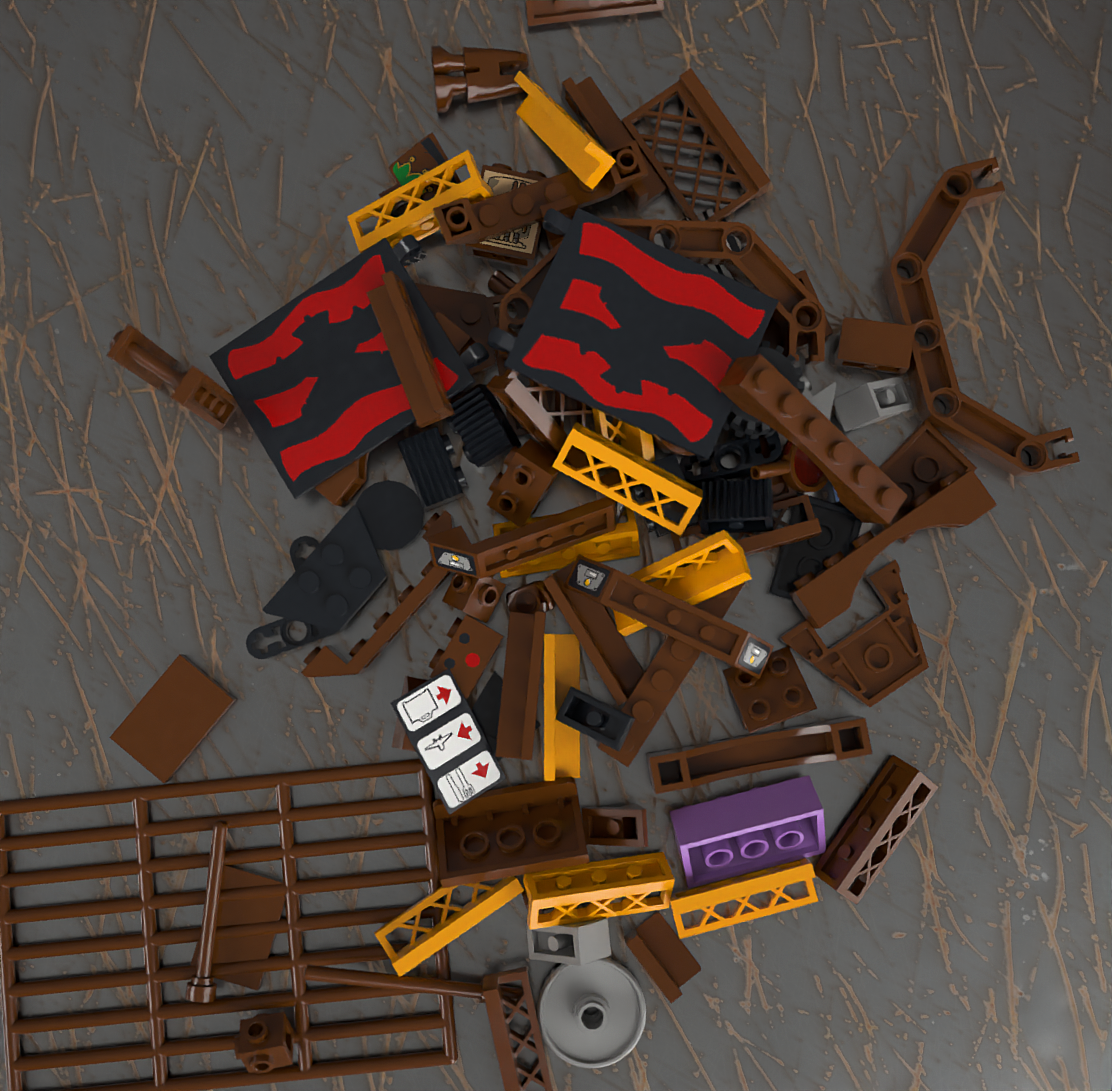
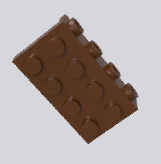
M573 777L555 778V781L518 784L507 788L487 790L450 815L441 799L433 802L442 888L589 863L576 781Z

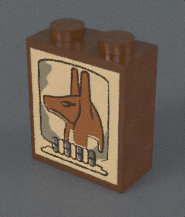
M494 163L492 166L483 164L480 175L491 187L494 196L547 179L546 175L534 170L526 171V173L512 171L511 167L500 163ZM543 221L480 243L465 244L467 256L532 269L537 261L544 229Z

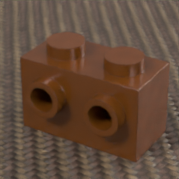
M529 439L521 448L515 445L504 460V464L508 466L505 473L500 472L489 487L493 494L487 506L518 527L525 526L536 513L560 472L552 467L557 456L532 439Z

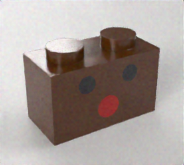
M466 614L463 620L458 617L456 618L447 633V636L451 638L450 643L445 651L440 648L437 650L428 667L433 669L429 676L430 678L450 668L464 697L468 699L505 636Z

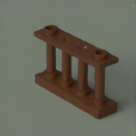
M130 324L124 330L117 332L111 340L110 351L106 356L156 389H159L163 381L170 384L174 390L170 398L220 431L238 407L236 400L229 392L196 367L191 366L188 372L184 371L183 373L173 368L177 360Z

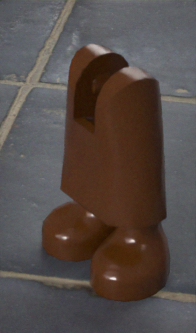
M431 46L437 113L447 112L453 98L461 94H466L467 103L469 104L525 92L514 80L517 74L503 75V73L518 72L528 68V55L526 53L505 49L463 47V55L451 54L441 46ZM453 72H463V73H464V76H448V75H449L450 73H453Z

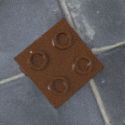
M788 646L771 652L760 679L734 667L722 670L742 715L740 718L745 730L748 729L749 734L817 709Z

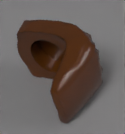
M542 580L531 582L506 594V604L509 612L535 614V611H550L556 605Z

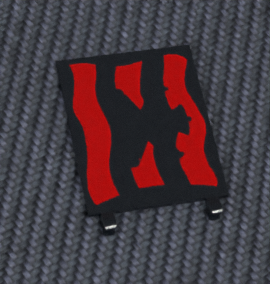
M577 208L572 220L557 210L548 209L544 216L543 228L551 233L563 235L564 238L517 339L504 330L494 327L488 335V345L496 350L509 353L504 365L505 368L708 460L734 403L717 386L737 358L755 355L779 300L580 208Z
M413 235L405 236L394 248L391 247L386 238H383L209 356L294 499L300 498L416 421L367 295L368 291L385 284L382 274L392 270L404 282L449 399L476 382L468 369L483 363L489 358L488 351L480 342H476L468 347L461 355L458 354L406 271L402 262L412 259L422 252V246Z

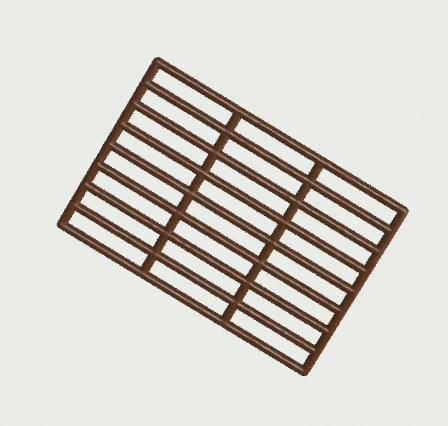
M411 759L0 801V989L7 1091H23L22 1071L149 1058L152 1059L153 1080L51 1091H202L455 1064L458 1060L453 996L438 994L440 1013L319 1026H310L308 1005L420 993L356 985L307 990L305 980V968L307 965L329 966L388 960L390 958L382 945L304 953L302 931L388 923L413 905L301 916L299 895L428 882V891L431 894L442 886L439 871L436 818L433 811V802L435 801L434 787L421 760ZM418 773L420 795L294 808L291 806L290 786ZM275 788L277 809L149 822L148 800ZM129 802L133 804L134 824L6 837L5 815ZM421 809L423 831L298 844L294 842L293 822ZM219 820L225 821L228 829L278 824L280 845L225 851L224 865L281 860L284 884L221 889L219 902L285 895L286 918L272 922L216 927L215 940L287 933L289 955L270 956L268 959L212 964L211 975L219 977L290 970L292 991L215 999L212 1002L163 1004L161 983L191 980L192 975L196 974L197 966L182 965L160 968L158 946L199 942L201 927L157 931L156 909L204 905L206 889L154 895L153 873L207 868L209 866L210 852L152 858L150 837L212 831L215 822ZM135 838L137 860L8 873L7 851ZM423 845L425 847L426 867L298 880L296 858ZM138 875L139 896L11 909L10 887ZM444 896L438 899L436 902L444 903ZM428 906L421 911L420 919L431 918V924L434 927L440 923L443 908ZM141 911L142 933L13 946L12 924ZM409 942L391 945L395 952L408 945ZM447 944L432 954L435 957L436 976L425 978L451 980ZM134 948H143L145 969L25 982H16L14 961ZM146 984L148 1006L18 1019L17 997ZM294 1007L295 1028H292L293 1044H297L298 1065L277 1067L266 1073H249L245 1070L168 1078V1056L234 1050V1038L239 1036V1034L165 1041V1019ZM149 1021L150 1043L21 1056L19 1034ZM441 1028L443 1050L313 1063L311 1042Z

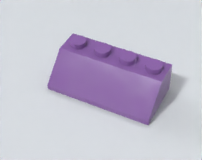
M809 775L787 779L781 783L756 787L746 792L721 796L715 800L696 805H687L680 809L669 811L688 888L819 855L826 851L823 807Z

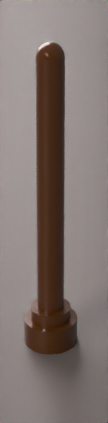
M223 820L215 822L213 826L196 974L192 975L191 981L187 983L185 996L186 1000L192 1002H212L216 999L217 983H214L211 969L228 825Z

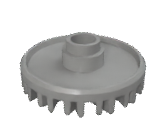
M611 956L582 966L561 963L556 969L553 968L551 974L546 976L545 983L539 992L537 1018L542 1037L558 1057L578 1067L600 1068L621 1060L635 1047L645 1026L646 1004L642 989L631 970L625 968L619 960L615 961ZM588 1007L598 1008L595 1015H588L584 1010Z

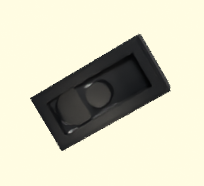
M571 686L555 719L620 752L636 718Z

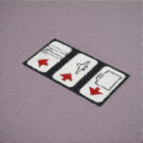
M450 668L391 702L397 717L449 815L506 779Z

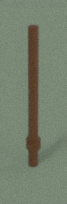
M307 965L305 980L475 998L479 999V1003H485L483 980L479 984L407 975L400 977L398 974ZM501 986L502 994L513 1001H516L523 991V988Z

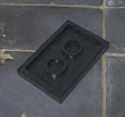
M797 492V495H798V496L805 495V494H802V493ZM809 496L814 516L818 518L822 532L817 537L779 548L767 594L794 602L788 594L796 589L793 582L809 571H812L814 575L826 568L822 562L841 550L843 555L855 548L852 541L858 538L862 522L845 506ZM802 504L791 507L787 524L794 525L807 521Z

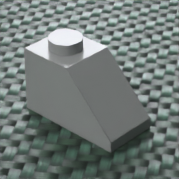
M902 376L866 383L835 397L833 400L836 418L843 426L844 432L862 428L914 409Z
M608 918L529 930L528 923L526 922L529 959L582 966L611 956Z

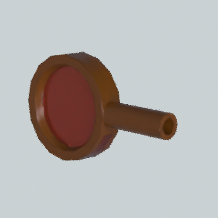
M789 440L785 443L782 450L781 461L752 466L750 469L751 477L754 480L782 475L787 485L799 492H816L822 489L829 481L822 470Z

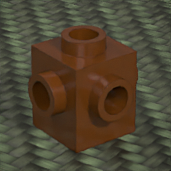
M455 573L442 601L488 623L506 584L494 579L495 574L479 579Z
M284 1012L274 1014L262 1013L253 1018L240 1020L239 1036L234 1038V1051L236 1058L242 1060L249 1073H266L273 1068L293 1065V1029Z

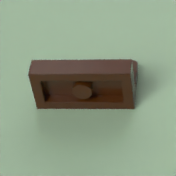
M845 317L842 321L839 346L835 352L834 365L904 375L910 367L915 328L911 325Z
M659 911L654 912L624 936L628 948L671 1004L683 995L680 987L701 971L700 964Z

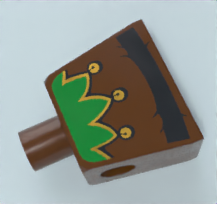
M433 132L389 166L388 169L395 185L378 194L380 198L448 161ZM454 172L451 182L459 184L461 180L457 173ZM432 183L426 186L420 199L428 201L434 198L439 185ZM401 200L395 203L392 211L404 204L408 205L409 202Z

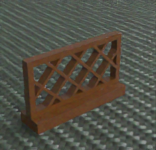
M691 68L679 76V81L621 120L632 138L637 141L638 147L689 221H700L694 212L695 200L716 203L714 215L705 221H721L753 198H759L768 190L771 182ZM677 94L685 105L683 116L663 113L664 102ZM659 106V112L652 111ZM687 111L690 112L693 118L687 117ZM642 117L657 119L654 136L639 133L633 123ZM661 120L681 123L678 140L658 137ZM685 124L699 126L704 132L702 144L682 141ZM707 138L713 146L706 145ZM646 142L652 143L651 149L649 148ZM656 144L677 147L674 164L658 161L654 155ZM680 148L701 151L698 168L677 165ZM705 152L721 156L724 161L722 172L701 169ZM727 166L733 174L726 173ZM665 170L672 171L671 178ZM676 172L696 175L693 192L677 188L674 183ZM700 176L721 179L718 196L697 193ZM724 180L739 182L746 193L737 199L721 197ZM685 198L692 199L691 206L688 204ZM720 204L727 205L719 211Z
M509 369L502 376L495 375L486 387L539 445L558 456L568 438L564 431V415H577L576 422L585 426L586 414H593L592 408L586 409V404L577 401V409L564 410V394L555 391V410L546 411L542 407V391L553 389L535 381L534 386H524L516 377L518 373ZM615 436L613 442L618 444L620 439ZM572 445L564 459L565 463L576 469L590 465L585 451ZM593 456L594 462L599 463L600 460ZM592 471L585 472V474L593 477ZM567 475L572 481L583 484L582 482Z

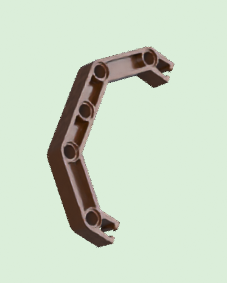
M993 157L952 167L940 177L932 187L884 267L882 281L893 322L895 324L914 326L915 332L923 333L928 339L927 346L920 345L915 339L914 332L910 367L907 370L920 419L922 421L927 419L940 433L1016 477H1025L1080 462L1078 452L1068 455L1066 453L1059 454L1058 459L1055 460L1048 458V450L1045 443L1053 441L1055 444L1065 441V443L1073 441L1071 427L1034 436L960 392L927 271L963 209L994 202L1005 191L1003 181L996 182L991 187L978 189L974 187L973 179L981 177V180L987 179L992 173L998 172L997 159ZM947 184L955 186L959 195L950 193L947 189ZM897 266L907 268L910 278L901 277L897 272ZM934 399H940L944 402L946 406L945 414L938 413L933 406ZM1022 449L1031 455L1032 461L1030 466L1026 465L1021 459Z
M601 218L655 243L654 236L656 234H664L671 242V247L668 250L699 264L723 265L738 282L779 300L772 318L781 327V347L785 348L782 355L788 357L792 354L796 359L795 362L799 361V355L796 354L797 336L805 335L808 339L809 356L805 358V365H816L824 362L825 310L823 306L746 224L719 221ZM727 236H734L741 242L740 252H734L728 248L726 243ZM562 240L505 294L501 300L498 312L499 329L507 332L508 328H522ZM513 302H520L526 307L527 315L523 319H513L508 314L507 307ZM798 309L808 313L810 321L807 327L798 323L796 318ZM498 350V358H508L509 353Z

